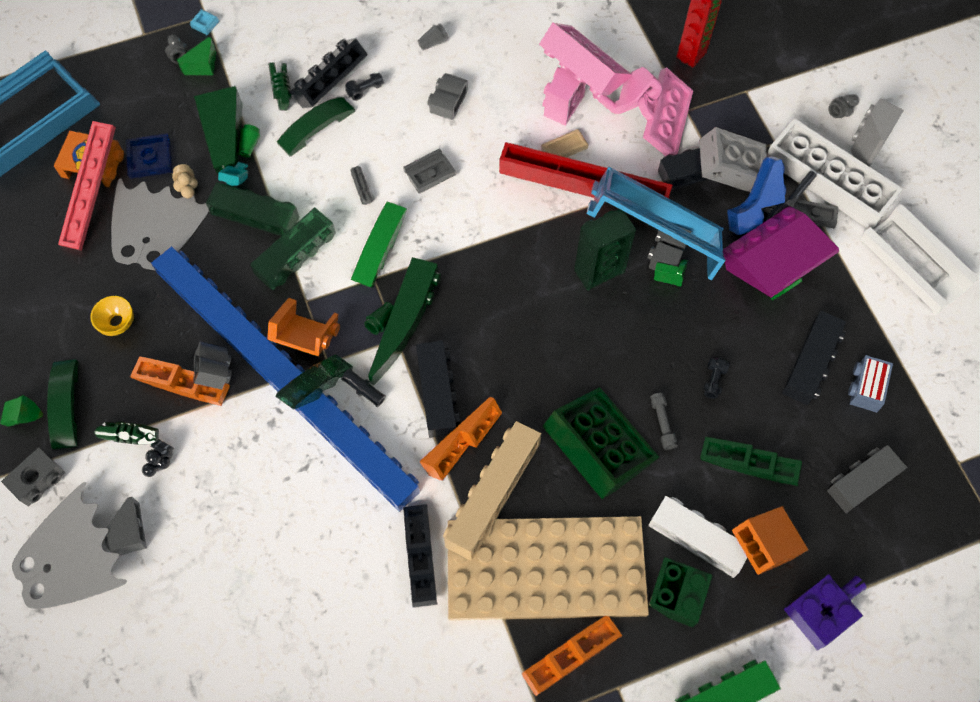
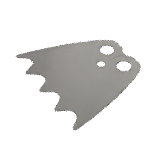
M119 179L112 213L111 240L114 259L118 263L126 265L138 263L145 269L155 270L151 262L147 260L148 253L158 251L161 255L171 246L178 252L204 220L216 199L213 198L205 204H198L195 201V196L189 199L184 197L174 198L168 186L160 192L153 194L148 191L145 181L141 182L134 189H127L122 179ZM149 237L150 242L143 243V238ZM124 246H133L135 253L131 257L122 256L121 250Z
M86 482L80 484L47 516L24 543L13 560L12 571L15 578L20 580L23 585L22 598L28 608L43 609L73 603L110 591L127 583V580L118 579L112 575V568L119 558V554L105 552L102 548L103 540L109 529L96 528L92 524V518L98 508V504H84L82 502L81 496ZM31 557L34 560V567L30 572L25 573L20 568L21 562L24 558ZM50 564L51 570L47 573L44 572V566ZM37 583L44 586V594L39 599H33L30 594L32 586Z

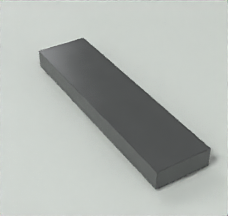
M800 199L795 202L794 208L805 213L817 226L835 229L839 207ZM772 205L761 208L764 216H769L770 210H774L773 207L776 206Z

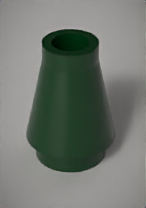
M385 302L380 308L369 314L364 322L367 330L375 335L383 332L394 306L389 302Z

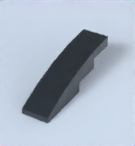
M427 504L403 507L412 607L438 605Z

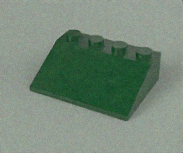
M600 387L554 410L542 426L601 499L621 488L659 458L656 452Z

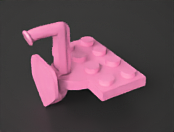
M644 67L632 71L631 77L623 83L618 101H612L607 95L597 96L593 93V98L597 99L612 113L621 114L639 106L642 115L647 119L643 138L665 156L678 154L693 90L667 67L660 70L658 79Z

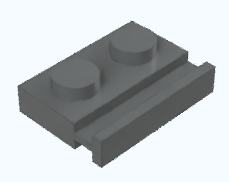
M441 149L403 167L405 174L408 175L409 180L419 194L456 175L455 169L446 156L443 155Z

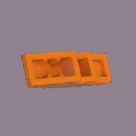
M139 356L130 376L132 379L154 387L222 406L230 387L226 383L223 389L194 384V371L182 369L176 364Z
M604 616L525 670L522 676L535 696H537L619 639L622 634L611 618Z

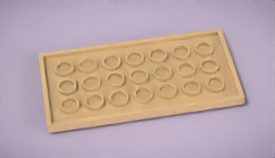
M641 517L496 519L472 561L448 549V620L594 618L604 616L644 617L649 615ZM448 520V525H453L455 520Z

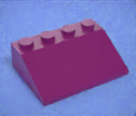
M788 206L724 248L723 256L727 271L772 298L840 251L839 247L805 213Z

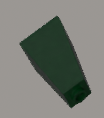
M236 86L194 96L216 173L219 174V171L226 166L235 167L239 160L238 151L243 107Z

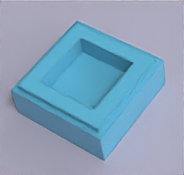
M201 9L190 22V25L193 29L209 35L219 23L218 17Z

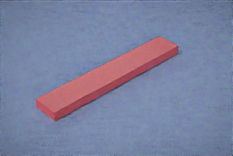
M92 121L58 245L82 251L116 129L113 125Z

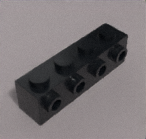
M344 38L335 45L336 49L333 52L326 53L321 58L323 61L319 65L312 66L307 71L309 74L305 78L302 77L293 84L294 88L290 93L302 108L313 107L368 55L356 38L349 40Z

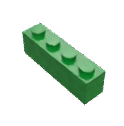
M754 659L742 666L745 671L736 675L733 670L720 677L721 683L713 686L712 682H709L697 688L700 693L691 698L690 694L687 693L675 701L758 702L781 690V687L766 660L758 663Z

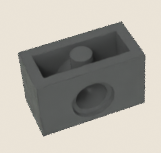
M38 447L1 482L20 502L29 507L37 502L50 486L56 485L61 480V476L66 472L46 452ZM39 474L38 479L32 482L33 477Z

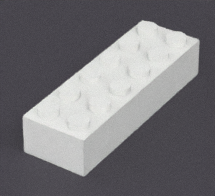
M795 118L772 143L767 153V157L772 156L782 159L785 167L784 173L798 183L804 179L810 170L815 172L817 176L807 189L833 206L839 207V210L866 228L871 227L874 229L903 191V188Z

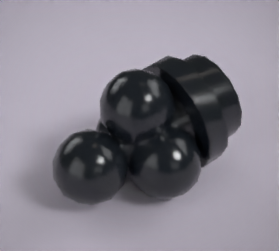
M160 439L156 443H152L150 447L153 449L146 452L145 455L148 463L143 465L142 474L146 477H152L156 474L157 468L161 470L167 469L170 465L169 458L173 456L174 447Z

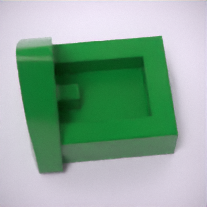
M682 259L679 267L657 262L654 280L681 287L688 260Z
M22 395L17 399L5 402L0 424L9 427L32 422L41 418L43 413L35 402Z

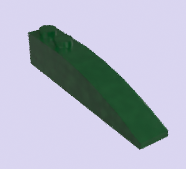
M414 257L411 258L368 374L372 385H375L403 352L415 333L427 304L431 305L434 297L432 290L434 285L438 286L441 273H438V264Z

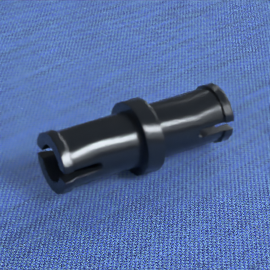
M351 368L343 374L341 380L356 390L358 396H364L376 407L383 403L386 395L373 387L371 381L368 379L364 380L352 371Z

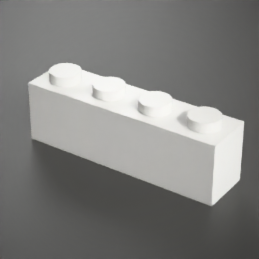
M665 496L648 526L734 578L740 572L747 559L736 537L727 533L722 525L718 523L712 524L705 520L704 515L696 510L690 511L685 508L680 500Z

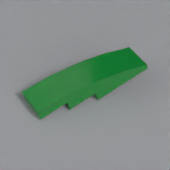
M388 201L385 203L359 257L351 277L352 281L373 288L380 268L383 269L389 250L393 249L407 208Z

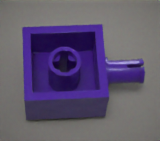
M827 575L784 609L817 651L826 647L863 617L862 613L851 602L852 599L867 589L864 582L855 588V585L862 581L858 576H854L852 580L840 588L830 575ZM822 610L825 611V616L820 613Z

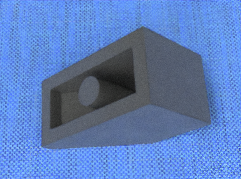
M128 497L106 527L109 531L107 533L108 536H105V545L112 553H118L119 556L147 548L140 504L133 497Z

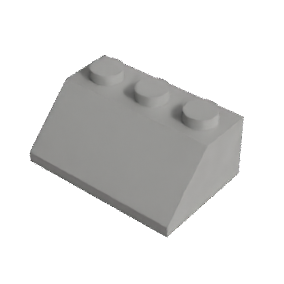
M881 98L876 106L871 104L865 114L866 117L863 118L852 138V141L855 142L851 148L853 157L870 167L904 110Z

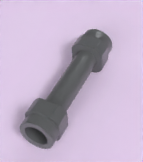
M664 393L653 394L650 396L652 409H656L663 435L661 436L662 446L664 450L674 449L678 445L676 435L671 432L665 410L667 405Z

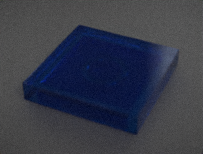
M168 133L126 139L127 171L130 179L172 173L170 137Z

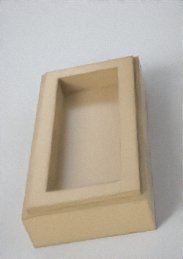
M576 129L542 144L541 149L543 152L567 158L588 149V143L579 129Z

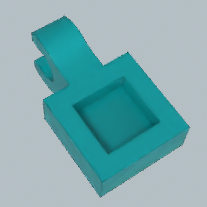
M238 162L235 167L226 166L219 171L218 180L224 181L230 186L240 185L248 177V170H245L248 164Z

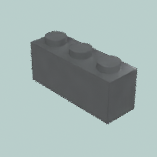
M888 445L881 450L876 447L866 455L869 459L864 463L858 460L848 468L851 471L846 476L840 473L830 481L833 485L827 492L845 513H848L907 468Z

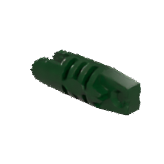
M269 62L268 68L273 98L277 99L280 111H287L290 104L289 100H292L287 64L282 63L280 72H276L275 63Z
M119 421L116 423L105 422L98 426L94 432L96 437L104 440L134 445H148L156 443L159 439L158 428Z

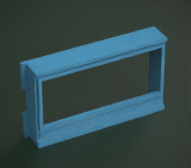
M46 50L0 81V104L52 68L78 94L0 148V176L100 106V103Z
M611 167L607 168L600 182L595 181L593 183L591 194L595 195L594 201L590 200L586 214L595 218L604 201L707 255L708 279L712 281L725 262L723 257L722 227Z

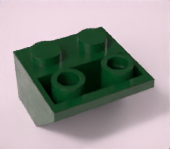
M664 557L649 606L669 619L694 627L699 622L712 574Z

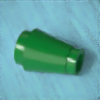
M245 124L240 129L239 155L247 158L251 156L261 137L259 134L260 129L256 126Z

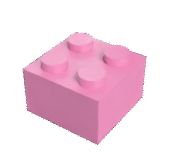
M558 67L554 73L553 81L551 83L548 82L544 89V94L546 95L543 102V107H545L544 116L566 126L585 95L586 83L578 81L571 70L568 71Z

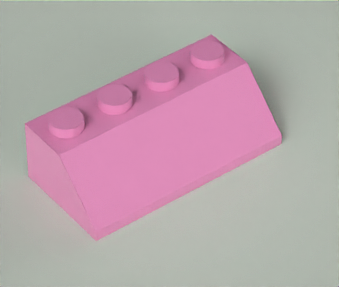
M553 22L539 43L545 49L544 53L559 60V65L568 71L571 70L575 74L574 77L581 83H587L590 86L589 90L597 96L610 95L632 75L572 25Z

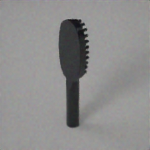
M810 170L789 198L785 199V203L775 205L776 207H773L774 210H770L771 213H768L769 216H766L767 219H764V221L766 222L788 206L794 208L795 202L816 178L817 174Z

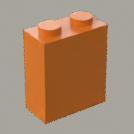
M783 507L750 518L732 530L757 575L791 561L808 550Z

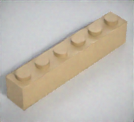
M517 421L512 428H507L501 447L497 446L491 456L493 460L490 465L483 467L479 483L471 487L468 493V501L465 505H460L456 513L457 519L453 525L449 524L444 532L445 548L472 561L540 445L541 433Z

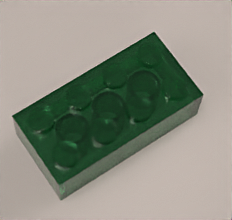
M621 209L608 211L601 218L595 221L589 220L581 227L574 270L587 291L626 271L636 229Z

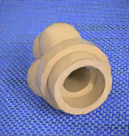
M186 164L176 166L172 174L175 181L173 187L176 191L181 192L184 198L189 199L194 196V189L197 187L198 182L194 178V172L190 166Z

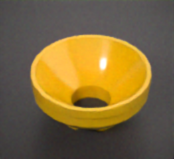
M109 296L96 303L90 317L92 325L97 331L107 336H115L125 332L131 326L134 313L126 299L119 296ZM121 316L122 322L119 325H110L113 317Z

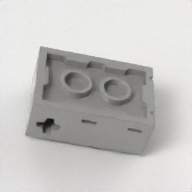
M715 127L699 139L702 177L751 192L761 164L767 157L765 152L766 144Z

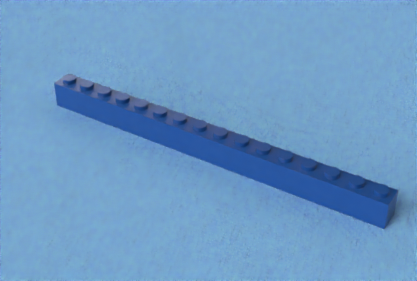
M171 246L151 262L157 274L399 513L403 510V507H406L420 493L419 481L411 473L407 475L401 470L403 467L395 457L390 459L385 454L386 449L378 441L374 443L369 438V432L363 426L357 427L352 422L354 418L346 410L342 412L337 407V401L331 395L325 396L321 392L323 389L314 379L310 381L306 377V371L299 364L294 366L290 362L292 358L284 350L279 351L275 347L277 344L268 340V335L265 337L260 333L262 330L259 325L253 320L249 322L245 318L247 317L246 313L239 306L235 308L231 304L232 300L225 292L220 294L216 290L218 288L217 285L210 278L206 280L202 276L203 272L196 264L190 265L188 263L189 258L181 250L177 252Z

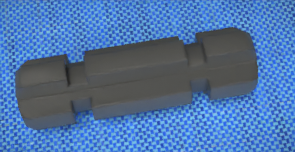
M360 166L352 167L350 171L361 203L363 205L372 203V196L362 168Z

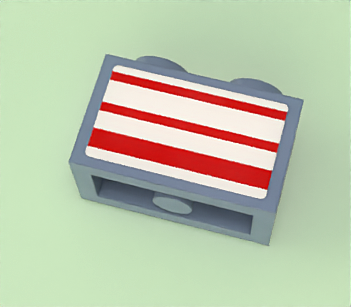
M867 355L860 362H856L853 369V375L856 376L855 382L851 383L848 395L851 396L849 404L878 412L885 403L893 363Z

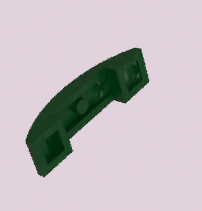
M343 96L325 101L297 119L277 140V144L291 157L306 146L305 141L333 121L337 120L340 123L356 111Z
M77 359L53 362L48 383L47 415L50 443L53 450L77 447V424L74 422V382H78Z

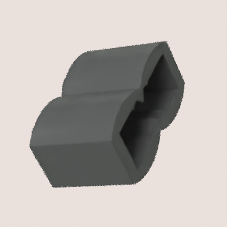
M444 73L442 78H438L435 86L436 90L429 95L427 105L430 107V113L453 120L467 94L468 80Z
M199 342L194 356V384L223 389L224 384L229 383L231 370H228L231 355H228L227 348Z

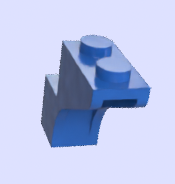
M770 156L763 160L747 200L741 205L727 210L729 231L738 235L749 233L764 221V214L761 208L785 203L786 187L783 179L785 167L782 159Z

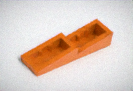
M489 397L419 461L429 476L443 481L469 445L477 448L502 414L494 398Z

